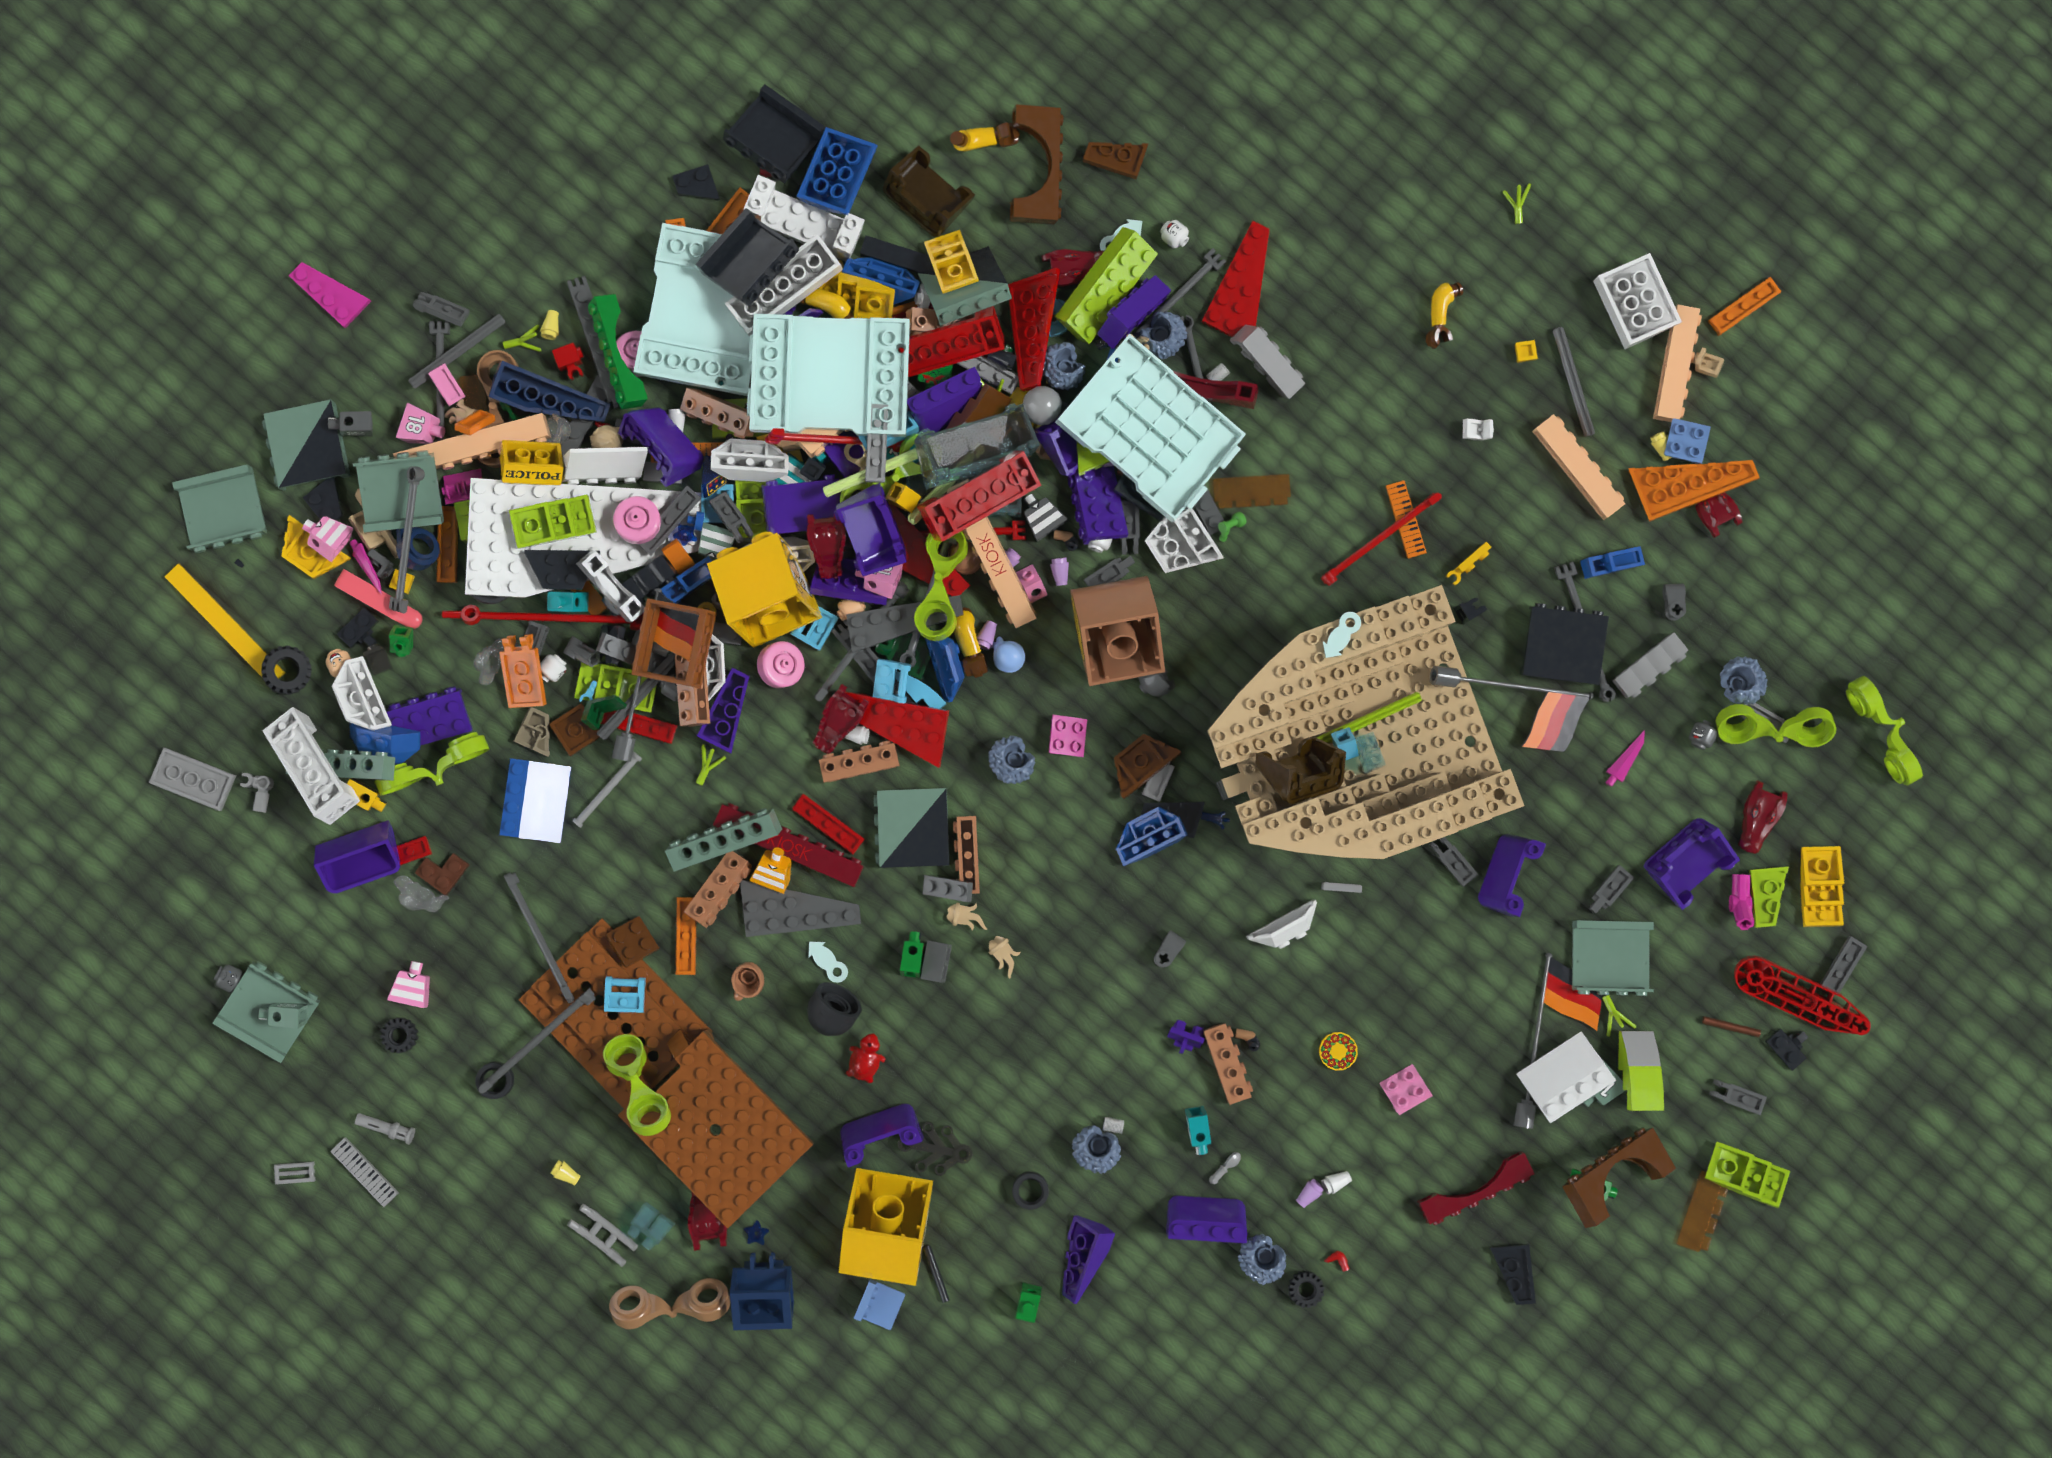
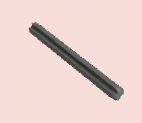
M497 314L408 380L413 388L419 387L430 379L429 372L444 363L446 366L493 333L505 324L503 317Z
M1559 327L1553 330V334L1585 437L1595 434L1567 337L1564 328Z
M671 652L653 673L666 676L675 666V653ZM647 678L639 687L635 708L660 680ZM634 693L625 702L627 704L626 708L617 710L597 732L598 736L603 740H606L629 715Z

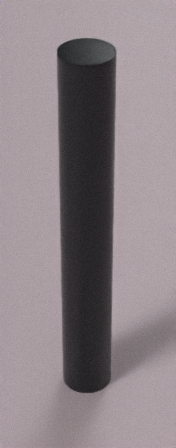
M927 1245L923 1249L942 1303H945L950 1299L930 1245Z

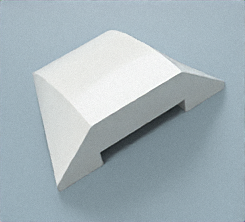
M1186 507L1173 522L1164 517L1145 540L1165 573L1224 558L1193 508L1190 510Z

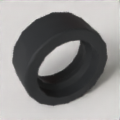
M491 1062L484 1065L478 1071L475 1082L478 1091L481 1083L484 1081L485 1074L489 1070L499 1069L504 1063ZM510 1069L505 1073L506 1084L501 1091L492 1092L487 1090L485 1093L480 1094L488 1099H498L506 1096L514 1086L512 1070Z
M1032 1171L1019 1175L1012 1187L1013 1198L1016 1204L1027 1210L1043 1206L1049 1194L1048 1183L1045 1178L1039 1173ZM1025 1180H1036L1042 1187L1041 1196L1035 1202H1027L1019 1194L1020 1185Z

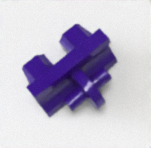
M1177 1020L1169 1030L1167 1037L1175 1040L1173 1045L1180 1047V1054H1183L1184 1050L1192 1052L1193 1047L1200 1049L1204 1042L1203 1028L1193 1026L1191 1033L1184 1031L1186 1023Z

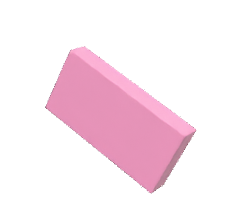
M445 363L428 373L448 406L465 397Z

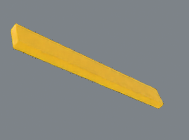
M177 564L165 578L262 677V663L268 654L181 564ZM276 664L275 675L280 679L286 672Z

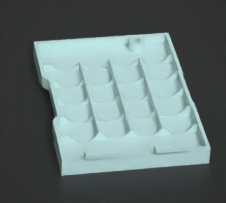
M662 223L654 272L657 276L649 322L643 326L633 371L635 375L748 396L752 372V362H749L750 337L725 304L734 296L704 276L695 265L722 234ZM723 381L724 384L720 386L718 382Z
M754 314L753 335H750L749 362H752L751 388H748L747 416H750V432L770 433L773 428H782L785 433L800 434L805 429L850 430L857 436L887 434V437H906L910 319H839ZM899 348L904 349L902 353H900L898 350ZM872 404H884V405H888V407H883L882 409H880V408H873V412H872V429H871V405H872ZM884 409H888V420H884ZM877 419L882 423L879 428L874 426V421ZM884 422L888 423L887 430H883Z
M1131 334L1124 339L1055 422L1083 447L1088 448L1092 453H1101L1135 483L1136 491L1171 522L1175 521L1186 507L1190 510L1207 491V488L1204 486L1205 483L1219 467L1225 469L1239 452L1240 448L1237 444L1246 435L1204 397H1201L1174 374L1167 365ZM1115 358H1118L1120 362L1116 363Z

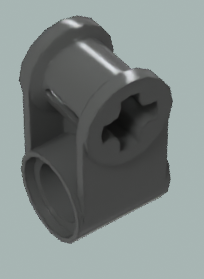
M1684 583L1663 585L1665 615L1671 621L1680 619L1686 613V590ZM1672 609L1679 610V613L1672 612Z
M1170 930L1154 956L1155 964L1158 967L1169 966L1185 945L1186 940ZM1166 954V955H1167V956H1166V959H1167L1168 961H1167V963H1166V962H1163V963L1161 964V963H1160V960H1161V959L1159 958V955L1162 956V955Z

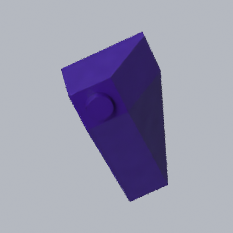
M1074 1215L1068 1232L1067 1240H1070L1069 1251H1066L1068 1266L1064 1271L1062 1295L1074 1304L1078 1303L1110 1250L1115 1233L1105 1225Z

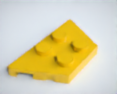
M291 515L288 516V527L284 537L285 545L281 556L304 573L315 579L351 559L340 551L332 562L327 560L308 545L310 533L302 529L304 524Z

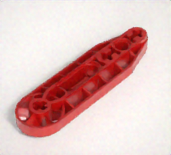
M1755 955L1743 958L1735 967V982L1748 995L1824 1030L1865 1035L1870 1031L1871 1024L1869 1019L1837 991ZM1771 965L1777 968L1775 972ZM1740 967L1745 969L1744 972L1739 970ZM1781 970L1795 977L1790 981L1779 975ZM1755 972L1758 974L1757 977L1753 976L1751 978L1750 976L1752 973L1755 975ZM1746 978L1748 982L1740 986L1739 982ZM1799 978L1811 983L1810 989L1798 985ZM1782 984L1787 985V986H1789V987H1791V988H1793V989H1795V990H1797V991H1800V992H1802V993H1804V994H1806V995L1799 994V993H1797V992H1795V991H1793V990H1791V989H1789V988H1784V987H1782L1781 985H1782ZM1816 987L1830 992L1827 998L1816 993ZM1779 990H1784L1785 993L1799 998L1802 1002L1779 992ZM1769 994L1782 999L1780 1005L1768 1000ZM1834 995H1837L1847 1003L1842 1005L1832 999ZM1789 1002L1799 1007V1010L1796 1013L1784 1006ZM1828 1006V1008H1829L1830 1010L1825 1009V1008L1822 1010L1821 1008ZM1806 1010L1817 1015L1815 1021L1802 1016L1803 1012ZM1847 1013L1844 1019H1838L1839 1014ZM1822 1019H1825L1835 1025L1834 1027L1824 1026L1820 1022ZM1855 1022H1857V1023H1859V1024H1861V1023L1863 1022V1025H1858V1026H1857V1025L1855 1024Z

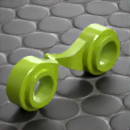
M914 433L902 442L899 455L909 451L912 445L917 442L927 444L930 448V454L922 464H915L911 461L893 469V475L885 476V483H881L885 495H887L894 482L899 481L900 478L930 473L938 467L942 459V448L935 437L925 433ZM864 481L843 490L840 495V503L850 498L854 491L858 489L864 490L877 483Z
M962 531L948 538L957 541L959 544L957 552L951 557H943L938 554V547L941 542L935 541L931 533H929L926 540V549L935 570V579L932 589L915 611L914 622L920 634L931 641L946 639L953 633L957 624L956 614L951 606L942 579L949 576L967 555L968 542ZM935 612H941L947 616L946 625L939 631H932L926 626L928 617Z
M1861 676L1850 682L1846 690V696L1850 705L1859 716L1872 718L1881 725H1894L1887 736L1889 750L1886 751V757H1884V763L1889 774L1897 783H1903L1904 785H1910L1921 779L1923 776L1921 766L1899 735V728L1905 724L1902 717L1897 720L1889 718L1879 691L1866 676Z
M1743 704L1730 705L1721 710L1716 717L1719 737L1730 744H1742L1759 737L1771 736L1777 742H1782L1783 737H1788L1806 747H1819L1831 741L1836 734V725L1832 714L1820 707L1804 709L1795 717L1787 719L1782 724L1779 732L1768 719L1757 714L1751 707ZM1744 715L1746 717L1739 724L1732 725L1726 722L1727 719L1733 716ZM1822 719L1818 726L1810 728L1803 726L1808 720Z
M473 732L448 743L447 755L438 761L436 775L426 768L414 769L413 766H407L406 763L395 765L394 781H374L379 794L386 795L396 792L426 777L432 778L436 786L443 784L442 774L447 768L473 759L490 750L484 735H478L477 732Z
M630 1034L614 1037L606 1044L603 1050V1058L608 1070L612 1074L620 1076L627 1081L631 1080V1095L627 1108V1118L630 1126L639 1135L651 1136L658 1134L668 1126L671 1112L666 1099L647 1087L639 1079L642 1067L647 1059L643 1043L638 1037ZM632 1053L637 1055L633 1063L620 1066L616 1064L617 1060L624 1054ZM654 1111L661 1114L657 1122L644 1125L640 1123L641 1118L648 1112Z

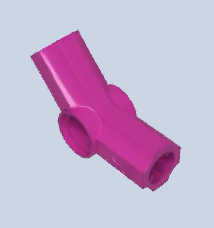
M1732 874V895L1729 897V910L1734 913L1736 925L1741 930H1748L1754 926L1752 897L1750 896V875Z

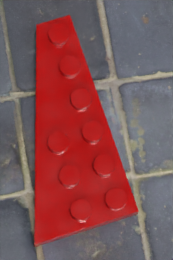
M845 691L846 694L860 703L863 699L869 701L865 714L860 721L861 725L934 766L941 767L949 710L912 703H897L891 700Z

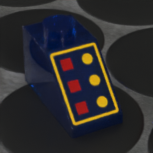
M703 456L702 490L704 498H708L728 483V479L711 470V456Z

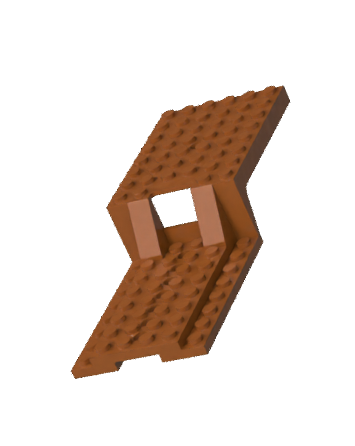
M602 918L556 963L574 997V1001L584 993L581 988L584 981L591 983L594 997L602 995L605 998L606 976L619 979H639V977H645L644 1013L618 1012V1018L611 1020L608 1017V1012H604V1005L598 1006L594 1000L588 1006L586 1004L580 1006L551 1034L624 1108L618 1116L630 1128L627 1108L631 1095V1080L627 1081L608 1070L603 1058V1050L606 1044L614 1037L625 1034L621 1029L624 1023H629L632 1026L630 1035L640 1036L645 1039L644 1048L647 1059L642 1067L639 1079L650 1089H654L680 1064V1068L656 1091L668 1103L671 1112L668 1126L655 1135H637L699 1200L729 1228L814 1143L715 1042L712 1030L643 959L627 968L623 966L605 937L607 933L614 929ZM571 967L578 970V976L574 979L568 975V970ZM550 968L519 999L544 1027L549 1025L572 1004L566 1001ZM612 986V992L638 993V987ZM652 1050L657 1051L659 1054V1058L655 1062L651 1061L648 1057L649 1052ZM632 1053L624 1054L617 1060L616 1064L620 1066L633 1063L637 1055ZM654 1111L648 1112L641 1118L640 1123L644 1125L657 1122L661 1114ZM713 1124H718L721 1127L719 1135L711 1133L710 1128Z

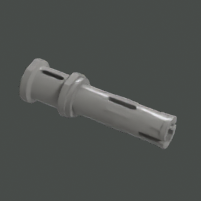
M361 1113L355 1119V1125L389 1135V1138L392 1140L396 1138L410 1145L414 1138L415 1128L400 1126L398 1122L391 1124Z

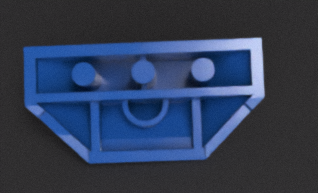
M871 257L849 258L842 270V273L866 278L895 289L894 304L913 298L920 285V281L915 279L907 269Z
M948 637L941 641H931L925 638L943 700L945 702H952L965 678L963 662L959 660L958 656L960 654L957 643H954V640Z
M350 723V738L359 753L360 751L372 752L371 755L376 756V752H386L388 757H395V765L405 762L420 750V731L392 725L391 727L378 730H369Z
M1157 807L1126 824L1116 850L1123 866H1127L1181 841L1188 834L1179 816L1161 807Z

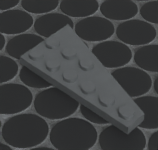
M745 880L740 882L746 937L861 924L860 906L858 904L787 889L782 894Z

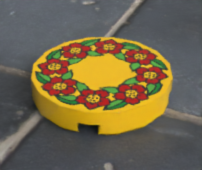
M1333 1032L1326 1035L1319 1046V1056L1322 1063L1335 1071L1349 1068L1355 1062L1358 1055L1355 1041L1348 1034L1342 1032Z

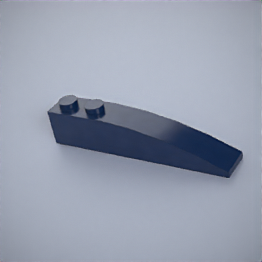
M505 361L499 362L488 396L526 412L599 422L605 421L611 405Z

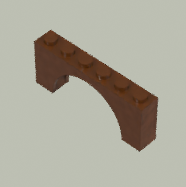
M1016 104L1012 110V128L1032 135L1043 147L1048 161V174L1043 187L1039 191L1027 197L1014 198L1010 202L1011 222L1054 225L1061 218V208L1059 207V200L1062 197V190L1059 189V182L1062 180V170H1059V165L1062 163L1063 153L1060 152V144L1062 145L1063 133H1060V126L1063 125L1061 108Z
M1642 1127L1636 1130L1633 1137L1630 1136L1623 1139L1620 1146L1610 1148L1606 1156L1602 1155L1596 1158L1593 1165L1590 1164L1581 1169L1582 1173L1569 1177L1567 1179L1568 1182L1562 1186L1585 1228L1597 1226L1610 1217L1604 1200V1184L1610 1169L1617 1162L1626 1160L1635 1163L1648 1174L1651 1180L1664 1178L1676 1169L1654 1128L1645 1129Z

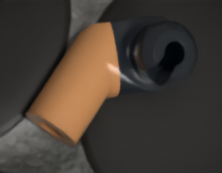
M1054 531V539L1063 540L1069 551H1075L1078 548V541L1072 532Z
M1236 1029L1235 1038L1244 1039L1249 1050L1253 1052L1259 1049L1260 1041L1253 1031Z

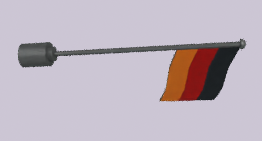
M660 588L655 589V600L674 603L662 594ZM661 608L654 641L664 649L690 661L699 615ZM641 676L637 677L626 732H621V736H616L612 758L631 762L636 739L632 738L633 734H629Z
M1433 666L1430 672V683L1432 685L1455 688L1461 681L1547 692L1537 709L1531 730L1522 747L1564 752L1572 740L1584 707L1588 700L1593 698L1591 692L1586 694L1461 677V673H1459L1457 668Z
M1551 953L1545 954L1546 964L1531 1064L1536 1059L1543 1004H1546L1560 1014L1584 1022L1595 1031L1598 1029L1602 995H1597V991H1590V994H1578V990H1572V969L1551 958ZM1528 1091L1526 1093V1100L1522 1099L1521 1103L1517 1102L1514 1126L1533 1129L1536 1106L1533 1105V1101H1529L1530 1094Z

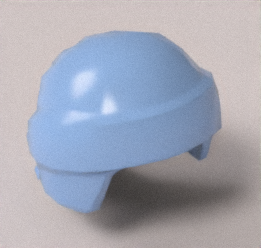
M1002 637L996 638V642H993L991 647L994 649L993 661L1000 671L1013 673L1023 666L1025 653L1020 644L1014 641H1003Z

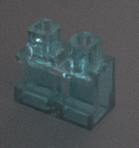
M1374 732L1355 738L1359 756L1362 755L1359 757L1365 774L1381 769L1386 765Z
M645 1202L630 1224L632 1225L627 1234L634 1239L641 1232L647 1237L642 1245L650 1250L663 1240L675 1223L663 1214L658 1216L660 1212ZM658 1216V1218L655 1220V1222H654V1223L652 1224V1226L649 1228V1226L651 1225V1223H652V1222L654 1221V1219Z

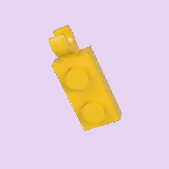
M1485 542L1458 567L1447 573L1446 578L1454 575L1456 581L1452 585H1457L1461 581V574L1464 571L1467 574L1475 567L1473 563L1476 560L1482 561L1489 555L1488 550L1491 546Z

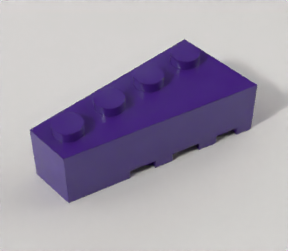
M1156 275L1150 280L1146 278L1140 284L1141 288L1138 289L1136 287L1133 289L1128 299L1124 297L1118 303L1119 307L1116 308L1114 306L1107 313L1108 318L1097 335L1112 349L1118 345L1122 338L1125 339L1126 335L1130 334L1135 326L1137 327L1141 324L1147 315L1149 316L1163 303L1172 291Z
M734 668L731 669L709 711L710 724L702 725L697 737L732 753L749 680L748 675Z

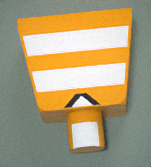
M776 847L773 851L766 850L756 866L750 881L784 894L790 882L791 859L783 856L784 850Z

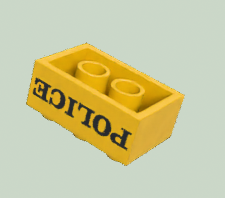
M502 440L500 452L502 483L561 485L564 468L561 444Z

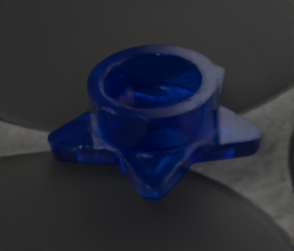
M678 524V532L673 534V538L679 539L683 546H686L689 541L698 540L694 535V526Z
M758 1220L755 1221L752 1227L744 1228L749 1236L748 1244L758 1242L764 1245V1236L769 1232V1229L761 1227Z

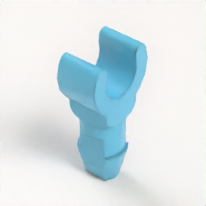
M593 680L589 689H587L585 694L581 695L580 702L584 697H589L590 700H593L592 696L597 686L596 681Z

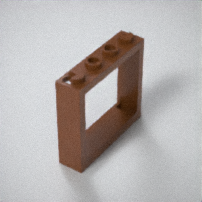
M647 598L631 674L701 689L717 612ZM661 608L699 615L686 680L647 672Z

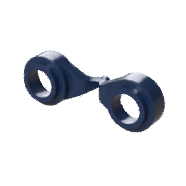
M412 527L407 567L417 571L425 570L438 559L440 546L432 533L419 527ZM404 528L396 529V552L399 559L401 557ZM413 538L424 540L429 546V554L423 555L417 552L412 544Z

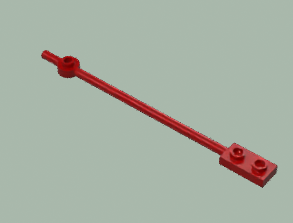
M468 605L462 611H442V618L463 619L467 625H475L481 619L628 623L631 630H640L644 616L643 612L633 622H626L622 616L481 612L475 605Z

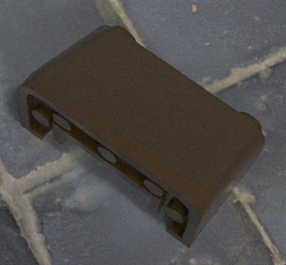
M918 145L890 170L884 183L883 191L891 201L930 235L939 237L971 203L975 194L965 186H960L955 190L929 167L930 155Z
M1312 736L1305 738L1299 743L1298 755L1275 761L1269 752L1263 751L1256 753L1255 765L1282 800L1289 804H1295L1335 791L1341 787L1344 780L1346 751Z

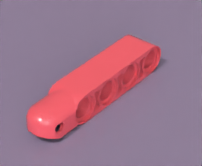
M345 569L342 570L334 584L335 587L406 627L416 629L422 623L420 612L408 606L407 612L404 614L390 610L389 602L390 597H392L391 595L382 590L381 595L375 586Z

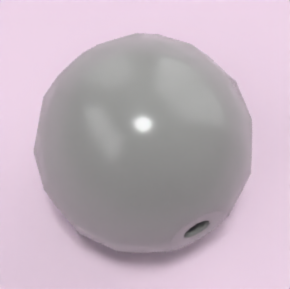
M1038 386L1029 390L1024 396L1023 412L1031 423L1048 425L1054 422L1060 415L1062 402L1058 393L1052 388Z

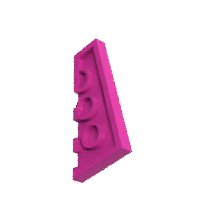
M303 262L289 275L344 328L371 302L365 296Z

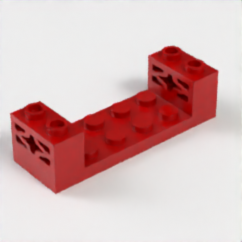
M994 306L975 312L974 318L909 336L908 377L1004 350V335ZM899 348L898 351H899L900 353H902V352L904 351V349H903V348Z
M1015 450L999 459L1000 464L939 498L932 497L918 505L917 508L933 539L943 542L1040 487L1041 483L1025 452Z

